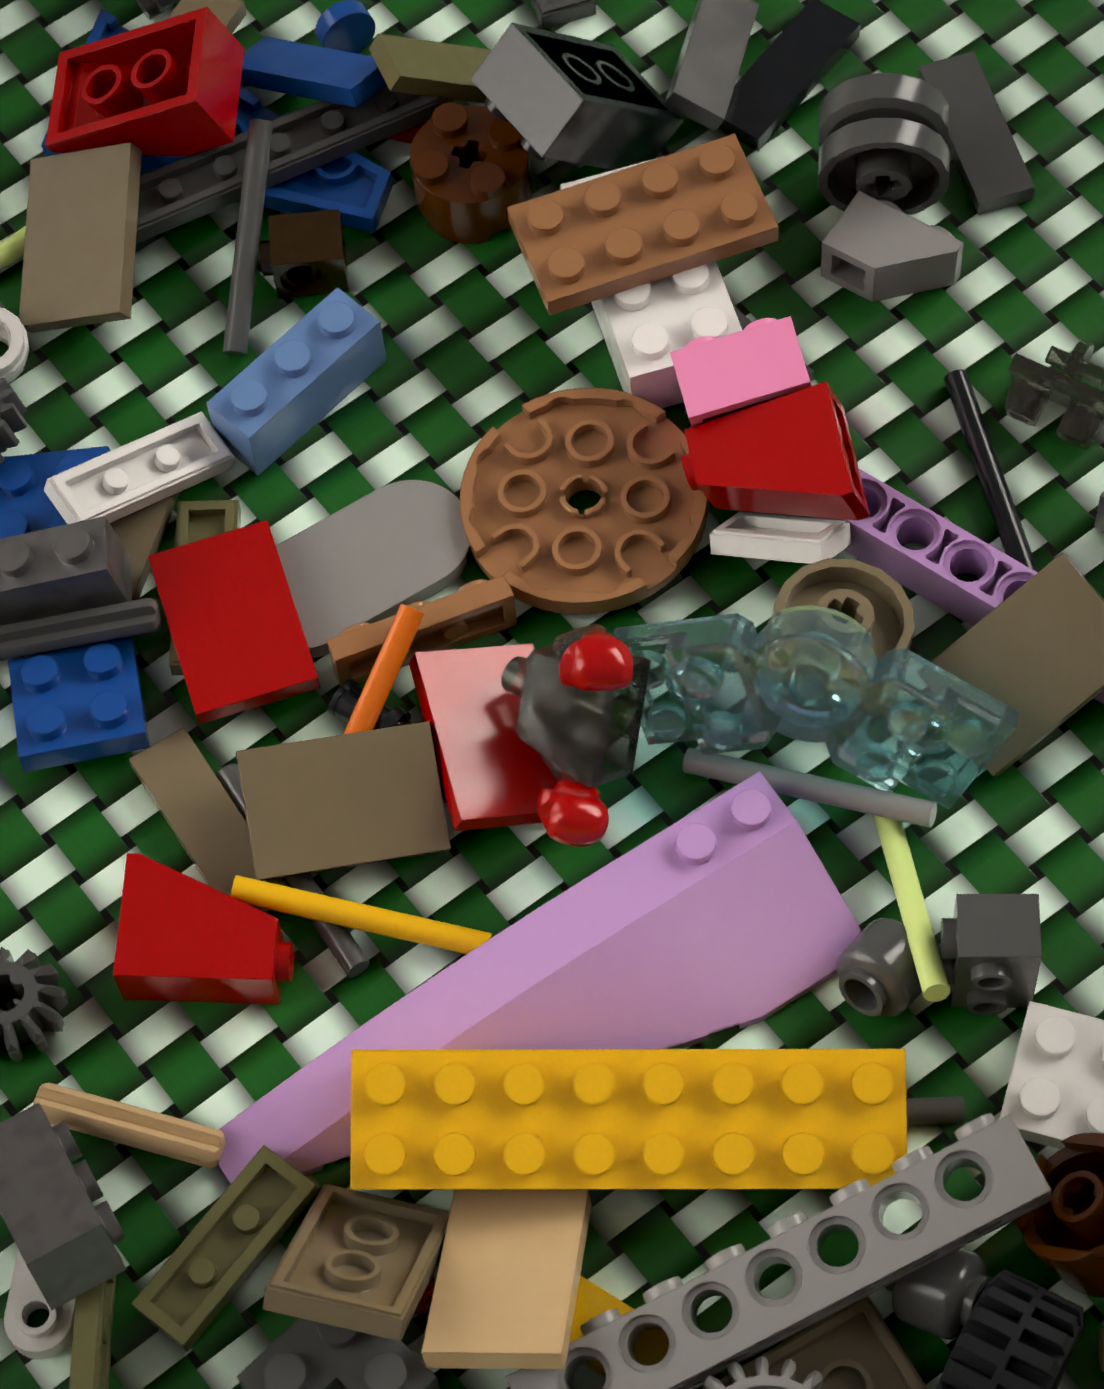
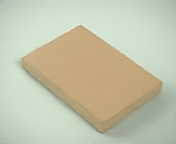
M454 1190L421 1351L425 1368L565 1369L592 1207L588 1190Z

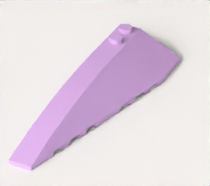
M759 771L484 942L370 1019L261 1097L219 1129L224 1133L226 1144L218 1166L231 1185L263 1145L304 1176L322 1171L325 1164L349 1157L351 1151V1050L668 1049L680 1044L682 1048L709 1040V1034L736 1025L741 1029L762 1022L837 974V959L839 955L861 932V929L798 821Z

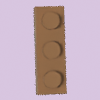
M505 575L489 581L485 579L471 581L459 588L456 593L432 602L418 601L407 605L422 612L424 616L401 668L409 665L415 652L451 650L516 626L517 618L514 595ZM396 615L371 624L357 623L345 628L338 636L326 640L332 667L342 689H345L343 687L344 682L350 678L358 684L367 681Z

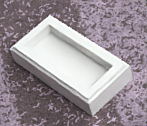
M741 511L709 533L711 554L806 564H812L827 558L832 559L852 544L850 523H846V521Z

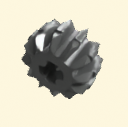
M3 947L0 948V1054L7 1049L12 1061L18 1063L23 1058L24 1046L31 1043L36 1050L46 1053L48 1044L43 1033L44 1031L63 1032L64 1021L58 1011L67 1007L68 996L64 988L57 986L60 977L55 967L50 964L40 966L37 955L29 949L14 962L10 951ZM13 1000L16 1007L8 1010L6 1003Z

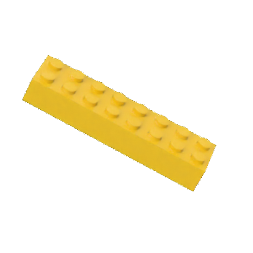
M906 1049L351 1050L350 1190L842 1189L861 1179H867L870 1186L896 1174L892 1164L907 1155Z

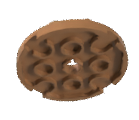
M575 388L561 390L522 404L523 412L508 420L497 430L492 426L483 436L469 458L463 474L460 488L461 519L470 550L480 568L490 580L505 575L514 598L542 610L571 615L597 614L621 609L635 604L662 589L681 572L694 555L706 527L709 500L700 489L693 491L685 477L681 461L682 455L689 453L685 434L666 417V411L656 404L639 396L613 389ZM582 490L594 491L601 496L600 501L595 506L585 509L584 514H579L578 509L568 504L570 497Z

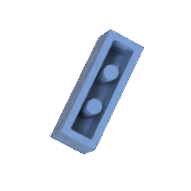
M337 287L206 403L211 423L231 453L258 476L387 361L380 321Z

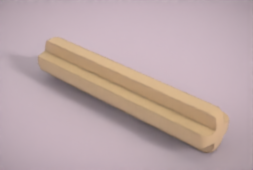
M49 1082L39 1087L33 1105L40 1103L47 1119L52 1125H56L64 1120L70 1130L210 1169L218 1166L226 1144L224 1133L219 1129Z

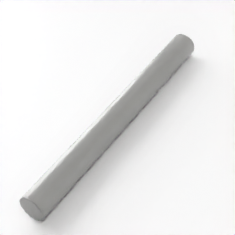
M694 748L687 749L683 760V772L738 785L760 771L777 794L929 828L933 826L936 818L937 802Z

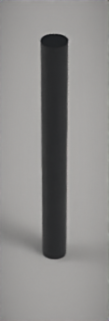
M962 369L952 371L944 377V382L1005 554L1038 573L1039 571L968 373Z

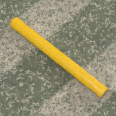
M235 875L230 894L231 897L248 905L462 954H468L492 937V933L239 875Z

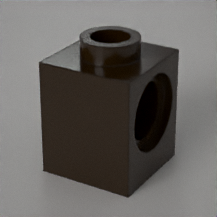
M340 209L268 216L270 240H263L259 243L260 263L263 277H274L278 299L330 294L337 287L343 292H349L346 243Z

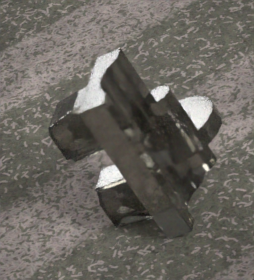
M1081 339L1074 347L1072 353L1051 346L1045 363L1062 369L1063 373L1016 353L1008 368L1012 384L1009 388L1004 407L1006 415L1027 425L1036 426L1048 400L1067 408L1056 431L1057 436L1065 442L1087 450L1104 426V391L1081 382L1084 379L1098 386H1102L1104 383V368L1090 362L1094 344Z

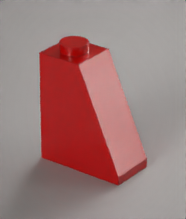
M827 382L684 430L689 450L688 454L681 457L685 477L690 488L693 491L700 489L715 509L858 521L870 517L844 407Z
M127 853L113 977L123 1000L280 1005L281 983L291 982L293 979L294 945L293 942H284L278 918L142 854Z

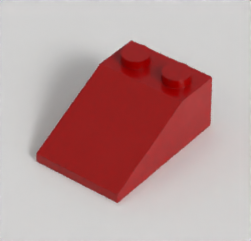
M203 7L60 52L45 146L52 153H70L131 142L142 150V156L185 157L232 143L235 136L245 48L208 7Z

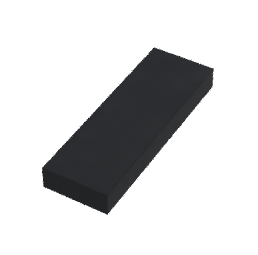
M810 0L735 84L725 119L718 128L729 135L735 133L739 141L759 151L859 38L860 23L819 0Z

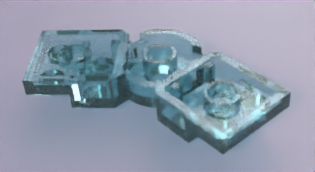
M804 605L784 609L772 616L767 626L759 634H757L754 623L738 613L617 627L613 633L614 637L629 647L632 654L633 677L627 690L648 745L697 740L702 755L763 749L775 732L800 741L825 742L833 764L879 790L891 792L901 782L947 809L953 806L1014 732L1020 712L906 648L888 650L882 659H877L872 648L874 640L870 633L855 619L827 607Z

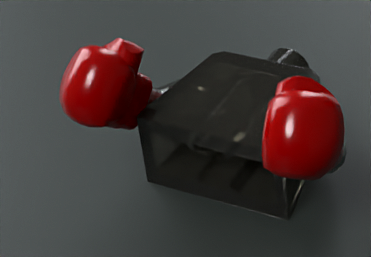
M592 624L564 632L556 637L553 645L533 650L527 659L522 656L513 658L506 665L501 678L503 689L521 698L516 727L519 738L538 752L558 782L554 789L542 788L537 800L538 815L549 837L572 847L592 846L600 841L607 830L609 822L608 809L601 801L599 791L595 786L633 773L651 660L631 654L629 647L625 643L610 635L608 630L600 624Z

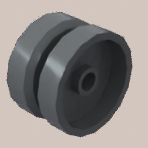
M872 73L848 79L831 89L819 104L820 148L818 189L827 202L844 212L856 194L861 191L877 200L882 199L892 202L907 215L919 213L937 203L948 190L950 174L949 148L947 146L949 106L940 90L923 79L899 73Z

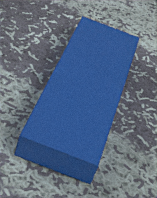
M266 36L244 52L241 85L357 108L386 85L373 57Z

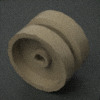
M827 558L801 567L783 583L774 603L771 630L765 650L766 676L777 697L797 714L821 723L852 724L873 717L894 700L903 679L907 663L906 656L911 647L915 631L913 606L902 586L882 569L856 559Z

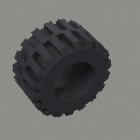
M1003 1269L988 1282L978 1298L952 1350L936 1389H1057L1084 1326L1083 1307Z

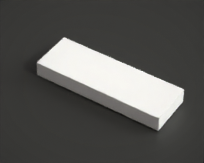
M201 411L48 478L44 492L67 524L103 516L111 523L230 470L235 457Z

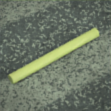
M879 789V790H883V791L892 792V791L889 790V789ZM873 815L923 996L929 1002L942 1001L950 994V988L902 821Z

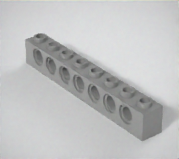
M991 1113L980 1116L955 1131L954 1134L958 1139L956 1143L934 1154L929 1146L912 1151L894 1162L892 1167L896 1174L873 1186H870L867 1179L853 1182L830 1196L829 1199L833 1204L831 1208L809 1219L804 1211H800L776 1222L767 1229L771 1239L748 1251H745L742 1244H736L718 1252L705 1261L708 1272L684 1284L680 1276H676L651 1287L642 1294L646 1304L623 1316L620 1315L618 1309H612L588 1320L580 1326L583 1337L569 1343L565 1369H519L506 1376V1380L511 1389H573L572 1380L576 1369L587 1361H600L606 1372V1381L603 1389H690L703 1382L707 1376H715L725 1371L728 1364L733 1361L740 1363L900 1280L919 1268L1052 1201L1051 1189L1011 1115L1009 1114L998 1121H995ZM961 1167L975 1168L985 1177L983 1191L979 1196L969 1201L956 1200L945 1190L948 1176L954 1170ZM900 1199L912 1200L922 1208V1218L919 1225L913 1231L906 1234L893 1233L885 1228L883 1224V1216L887 1207ZM844 1231L856 1236L859 1242V1249L852 1262L842 1267H833L823 1262L821 1248L829 1235ZM785 1264L794 1269L796 1276L794 1288L782 1299L770 1300L763 1297L759 1290L761 1274L771 1265ZM713 1296H722L729 1299L732 1305V1317L728 1325L714 1333L700 1330L697 1323V1311L703 1301ZM658 1328L665 1330L669 1339V1349L664 1359L655 1365L646 1366L639 1364L635 1356V1343L638 1337L648 1329Z

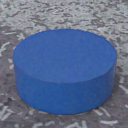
M345 0L333 4L322 13L316 23L315 35L322 47L359 53L372 40L376 26L374 19L362 3L356 0Z

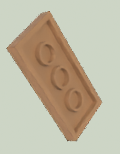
M735 133L507 207L510 226L549 316L779 241V226Z

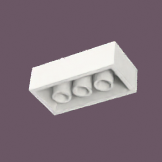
M648 161L560 184V189H565ZM716 261L591 302L623 392L644 398L662 409L684 403L670 352L684 348L688 342L699 337L714 336L719 338L742 331Z

